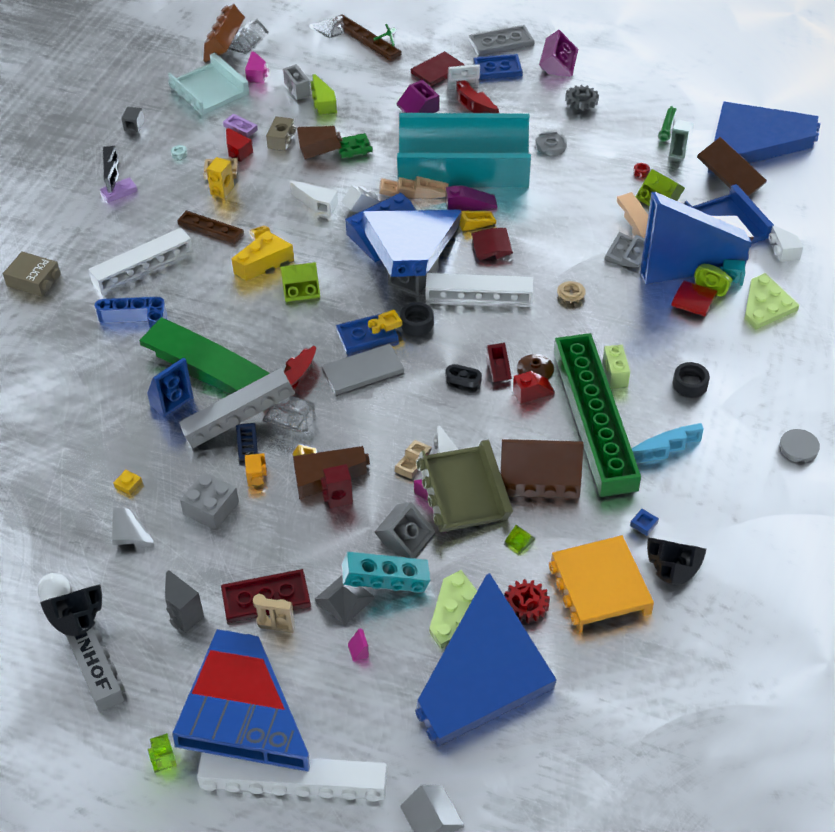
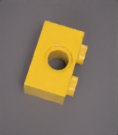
M216 157L207 167L210 194L226 198L234 188L231 161Z

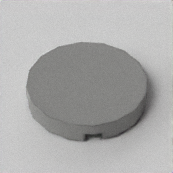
M555 131L542 132L535 139V148L544 155H559L566 150L567 139L563 134L559 135Z
M791 429L781 437L780 450L787 459L798 463L805 461L806 463L816 458L820 450V443L817 437L809 431Z

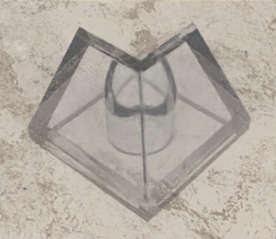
M336 16L309 25L310 28L327 38L345 34L342 16Z

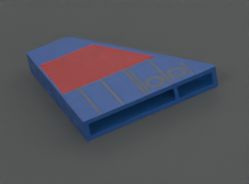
M217 629L172 732L175 747L309 772V753L259 636Z

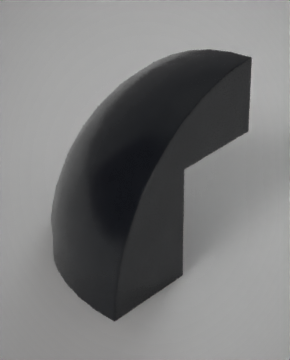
M648 537L647 541L648 559L657 570L655 574L664 582L674 585L687 582L697 573L707 550L702 547Z
M101 585L83 588L69 594L41 601L40 604L46 618L56 630L65 635L78 636L87 632L96 623L94 621L96 613L102 607Z

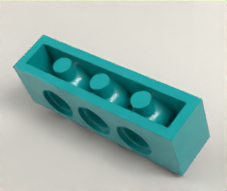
M347 552L342 562L343 585L419 593L425 592L431 581L429 563L426 559Z

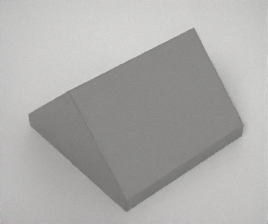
M421 785L401 804V809L413 832H454L464 827L460 816L442 785Z

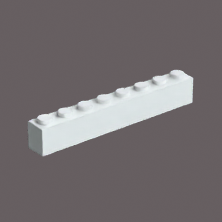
M202 752L197 779L200 788L208 791L225 789L229 792L241 790L254 794L272 792L276 795L289 793L301 797L319 795L322 798L336 796L348 800L366 798L369 801H377L379 799L385 800L386 763L309 758L310 769L307 772Z

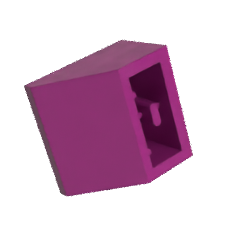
M420 80L407 87L398 100L397 106L404 113H435L440 111V95L426 82Z

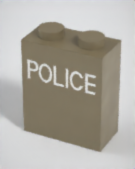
M23 251L3 272L6 286L43 297L61 275L57 261Z

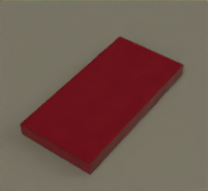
M304 569L221 585L227 624L257 618V609L253 604V598L257 594L264 595L266 599H283L292 602L293 611L311 607ZM266 610L267 616L270 615L269 610Z

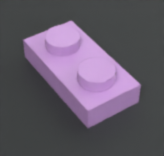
M232 114L223 121L225 128H230L247 138L258 130L256 124L235 114Z
M130 177L116 182L112 193H108L107 187L100 189L101 195L107 203L138 191L137 186Z

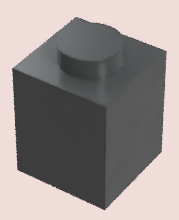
M126 108L121 118L124 131H140L145 121L142 108Z

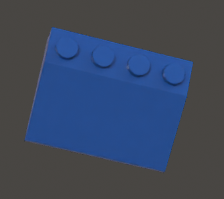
M399 193L363 211H412L416 209L406 196ZM363 211L345 219L346 235L374 262L381 260L362 229Z

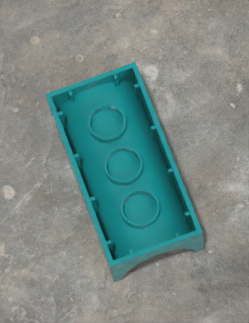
M399 113L398 179L401 177L415 181L416 177L419 176L448 183V187L529 188L531 154H529L530 113Z

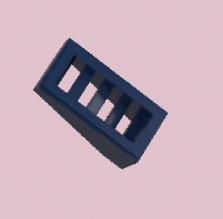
M255 423L236 425L239 461H244L245 455H242V452L254 451V454H258ZM252 433V435L249 436H241V434ZM253 439L250 442H241V440ZM253 445V448H242V446Z

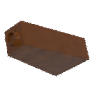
M359 446L293 456L299 499L306 498L323 490L321 478L324 477L323 469L347 464L351 479L366 474V465H370L369 454L364 452V447Z

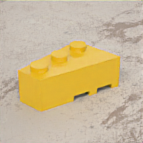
M266 231L231 258L233 272L235 275L248 281L266 273L265 270L269 268L280 267V264L285 261H294L293 245Z

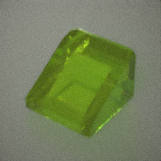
M515 525L505 542L522 553L534 541L535 537L518 525Z

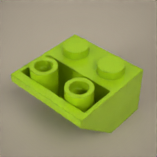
M651 169L635 197L650 206L652 192H657L678 201L685 187Z
M316 262L280 267L285 302L320 298Z

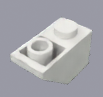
M351 185L341 202L351 211L359 213L381 201L377 198L378 195L371 190L368 192L362 186L356 187Z
M772 226L771 233L769 234V243L773 245L774 253L778 256L779 261L800 260L803 245L799 236L778 226Z

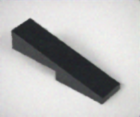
M116 146L103 147L104 181L108 193L113 192L119 177L117 170L119 157Z

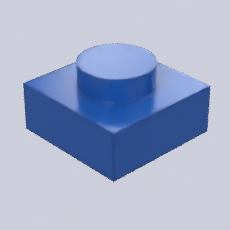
M641 509L631 520L630 526L648 536L658 524L659 518Z

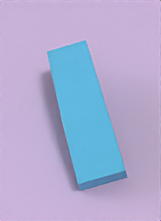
M702 423L663 432L631 448L636 463L668 459L669 452L685 450L686 443L701 441L704 430Z

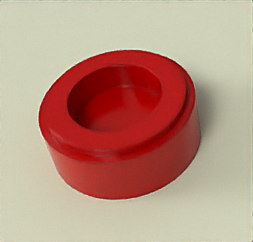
M637 163L634 165L633 174L640 178L648 176L650 172L648 164Z

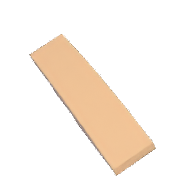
M419 176L416 177L415 181L399 177L397 182L381 178L379 194L394 196L402 193L407 198L446 197L448 183Z
M632 192L617 196L616 202L625 212L624 218L632 226L633 235L645 238L648 214Z

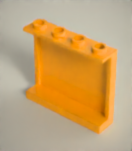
M623 535L552 552L549 569L556 576L557 588L559 591L562 590L564 605L570 609L571 622L577 626L579 633L583 632L584 624L639 610L642 611L643 616L652 614L654 601Z

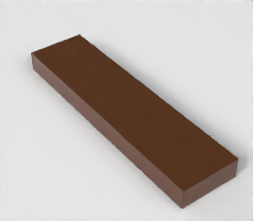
M187 210L177 220L180 226L236 244L244 235V229Z

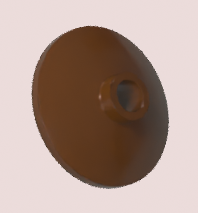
M531 354L519 360L517 372L522 374L532 371L550 379L554 373V365L549 358L543 355Z

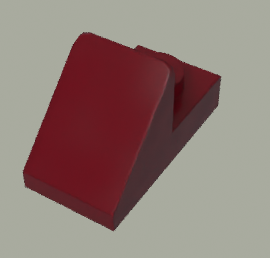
M505 342L487 345L486 359L487 366H490L492 382L511 380L512 376Z

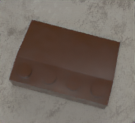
M502 439L500 474L508 497L580 498L584 441Z

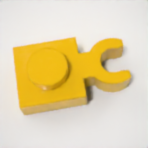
M394 309L378 315V320L371 319L368 321V327H372L373 334L379 333L381 329L387 332L402 326V320Z

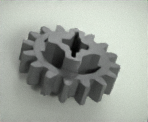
M583 84L580 87L577 85L574 88L570 87L565 94L566 104L570 105V108L575 107V110L581 109L582 111L584 109L590 110V107L595 108L599 101L598 90H594V87L589 88V85L583 87Z

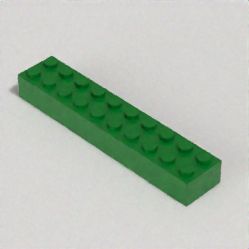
M587 333L555 338L554 356L581 440L584 441V449L599 496L604 497L638 492L641 474L592 334Z

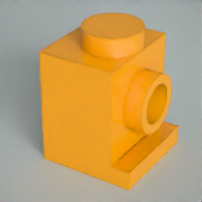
M265 454L245 455L248 486L264 484L263 476H267Z

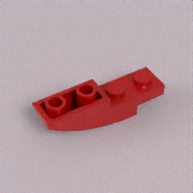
M465 80L457 81L459 102L472 113H499L497 105L483 91L477 93Z
M315 345L309 349L305 348L297 357H291L285 364L284 373L293 390L300 385L309 372L316 352Z

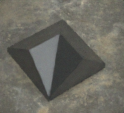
M341 575L319 594L315 601L346 625L375 597L361 586L343 585V575Z

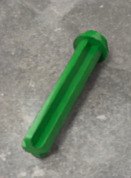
M673 106L668 108L662 129L658 133V138L662 142L668 141L671 137L670 132L677 112V108Z

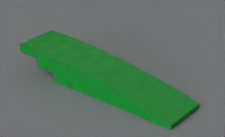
M162 317L139 340L141 346L155 351L156 357L172 365L185 358L189 376L229 394L270 374L268 371L227 348Z

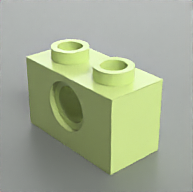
M623 344L604 346L602 362L610 388L628 387L630 368Z

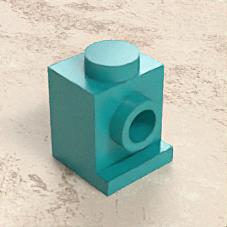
M724 259L723 266H719V268L732 278V283H739V286H743L746 274L745 261Z

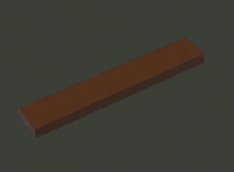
M343 14L331 20L332 25L389 61L402 55L401 50L382 38L374 41L373 38L377 37V35Z

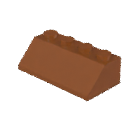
M235 4L227 5L221 10V15L217 17V22L212 26V31L207 35L204 43L203 61L205 63L210 61V54L216 53L219 56L227 52L244 21V15Z

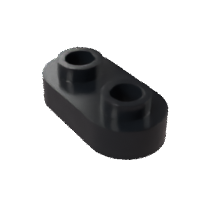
M452 364L446 368L445 378L451 383L477 387L482 382V373L478 369Z

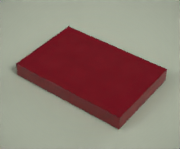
M444 51L411 68V74L423 80L431 87L447 78L449 67L465 66V64Z

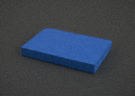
M518 54L473 58L474 65L480 64V79L478 80L523 76Z
M380 314L336 325V331L346 354L399 341L398 334L395 329L387 332L381 329L377 334L372 333V327H368V321L371 319L378 320V315Z

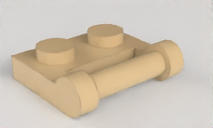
M262 594L254 596L253 604L257 609V625L259 628L294 632L295 622L292 602L283 599H266ZM266 610H269L270 619L266 615Z

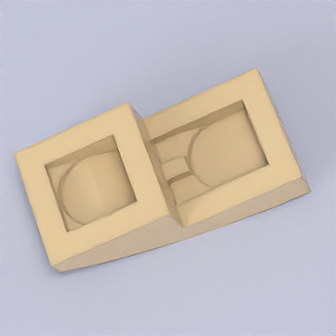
M414 440L405 450V456L395 465L394 472L412 479L419 471L416 460L421 451L424 450L425 454L429 455L432 447Z

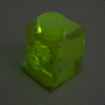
M168 733L151 738L152 748L148 749L154 773L177 766Z

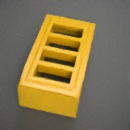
M462 211L459 226L462 231H469L494 225L497 221L491 211Z

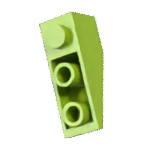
M312 74L313 81H310L314 108L318 109L319 115L337 113L334 90L316 74Z

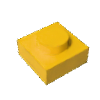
M125 469L113 484L116 489L131 495L142 483V478Z

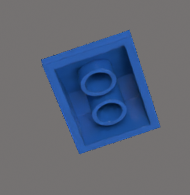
M185 358L177 361L152 378L147 392L149 403L162 417H166L194 398Z

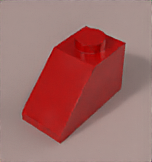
M230 128L226 129L228 156L237 158L241 162L253 153L252 140Z
M529 371L515 375L513 378V392L520 404L555 394L549 380L535 372Z

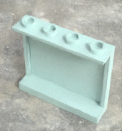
M216 53L210 54L211 63L178 78L168 73L169 86L177 91L179 96H182L187 103H190L202 115L249 94L248 81Z

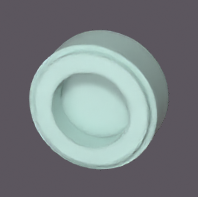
M183 145L172 147V158L176 160L184 159L187 156V148Z

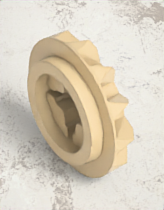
M567 281L559 285L557 294L559 299H563L564 302L569 301L572 304L574 301L579 303L580 300H584L586 290L578 282Z

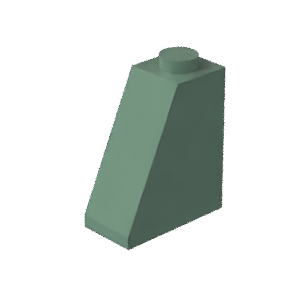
M677 121L672 131L669 156L685 159L694 123Z

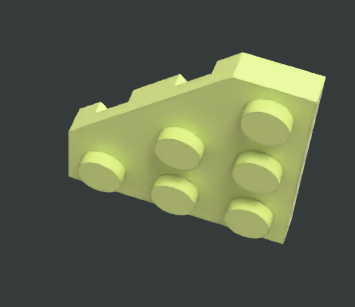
M766 273L751 279L744 319L755 330L799 309V304Z
M462 570L443 579L430 624L429 633L440 648L447 646L477 592Z

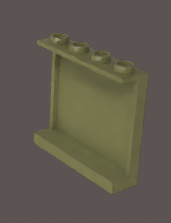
M489 439L482 440L477 447L426 455L424 450L421 451L416 460L417 469L422 473V485L424 489H427L428 504L433 509V520L440 532L508 520L513 509Z

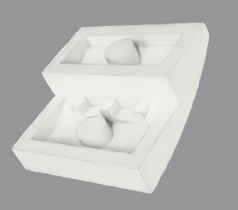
M480 64L449 67L447 76L448 90L457 89V81L461 80L468 82L472 88L478 87Z

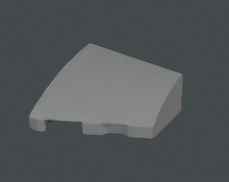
M113 508V545L134 543L135 548L154 546L153 539L134 511L125 508Z

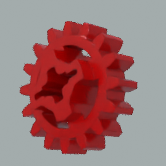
M523 579L522 584L515 581V587L509 585L508 591L504 592L505 598L520 622L523 619H526L527 624H530V619L538 622L539 616L544 618L545 611L549 610L550 596H547L548 591L547 589L542 590L541 583L537 586L534 585V580L527 583L526 579Z

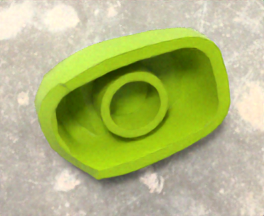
M704 263L699 265L694 274L695 284L717 290V296L726 295L732 283V278L726 272L711 264Z

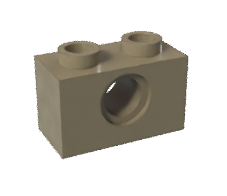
M275 116L266 135L268 149L287 150L288 145H291L293 135L296 134L294 119Z

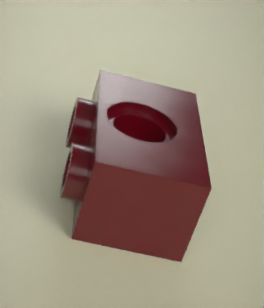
M347 464L323 469L324 477L321 478L322 495L324 502L328 501L329 508L353 504L352 482Z

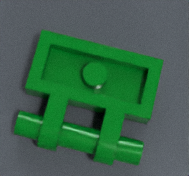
M366 133L342 137L343 141H340L342 148L338 149L341 158H353L355 155L361 154L363 156L373 152Z

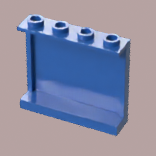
M737 184L731 186L728 195L695 206H691L688 201L684 203V205L710 216H737L754 236L752 244L769 239L772 226H774Z

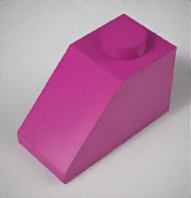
M252 51L245 68L246 80L252 83H265L266 77H269V68L266 66V61Z

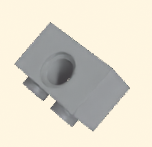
M296 64L283 68L284 84L296 100L311 96L310 80Z

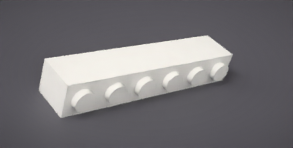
M178 228L89 268L91 281L100 293L106 292L193 252L191 238L182 228Z
M427 273L426 301L532 304L533 277Z

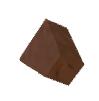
M335 126L297 128L299 145L305 160L342 148L340 141H343L341 132H337Z

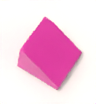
M362 628L358 629L348 642L353 661L365 659L369 656L368 643Z

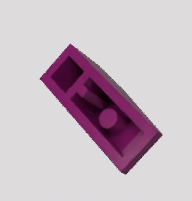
M466 186L446 187L447 210L477 211L497 209L496 198L493 194Z

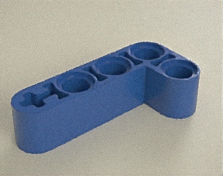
M162 297L100 299L94 304L97 318L102 323L148 321L151 328L161 317L167 319L165 302Z

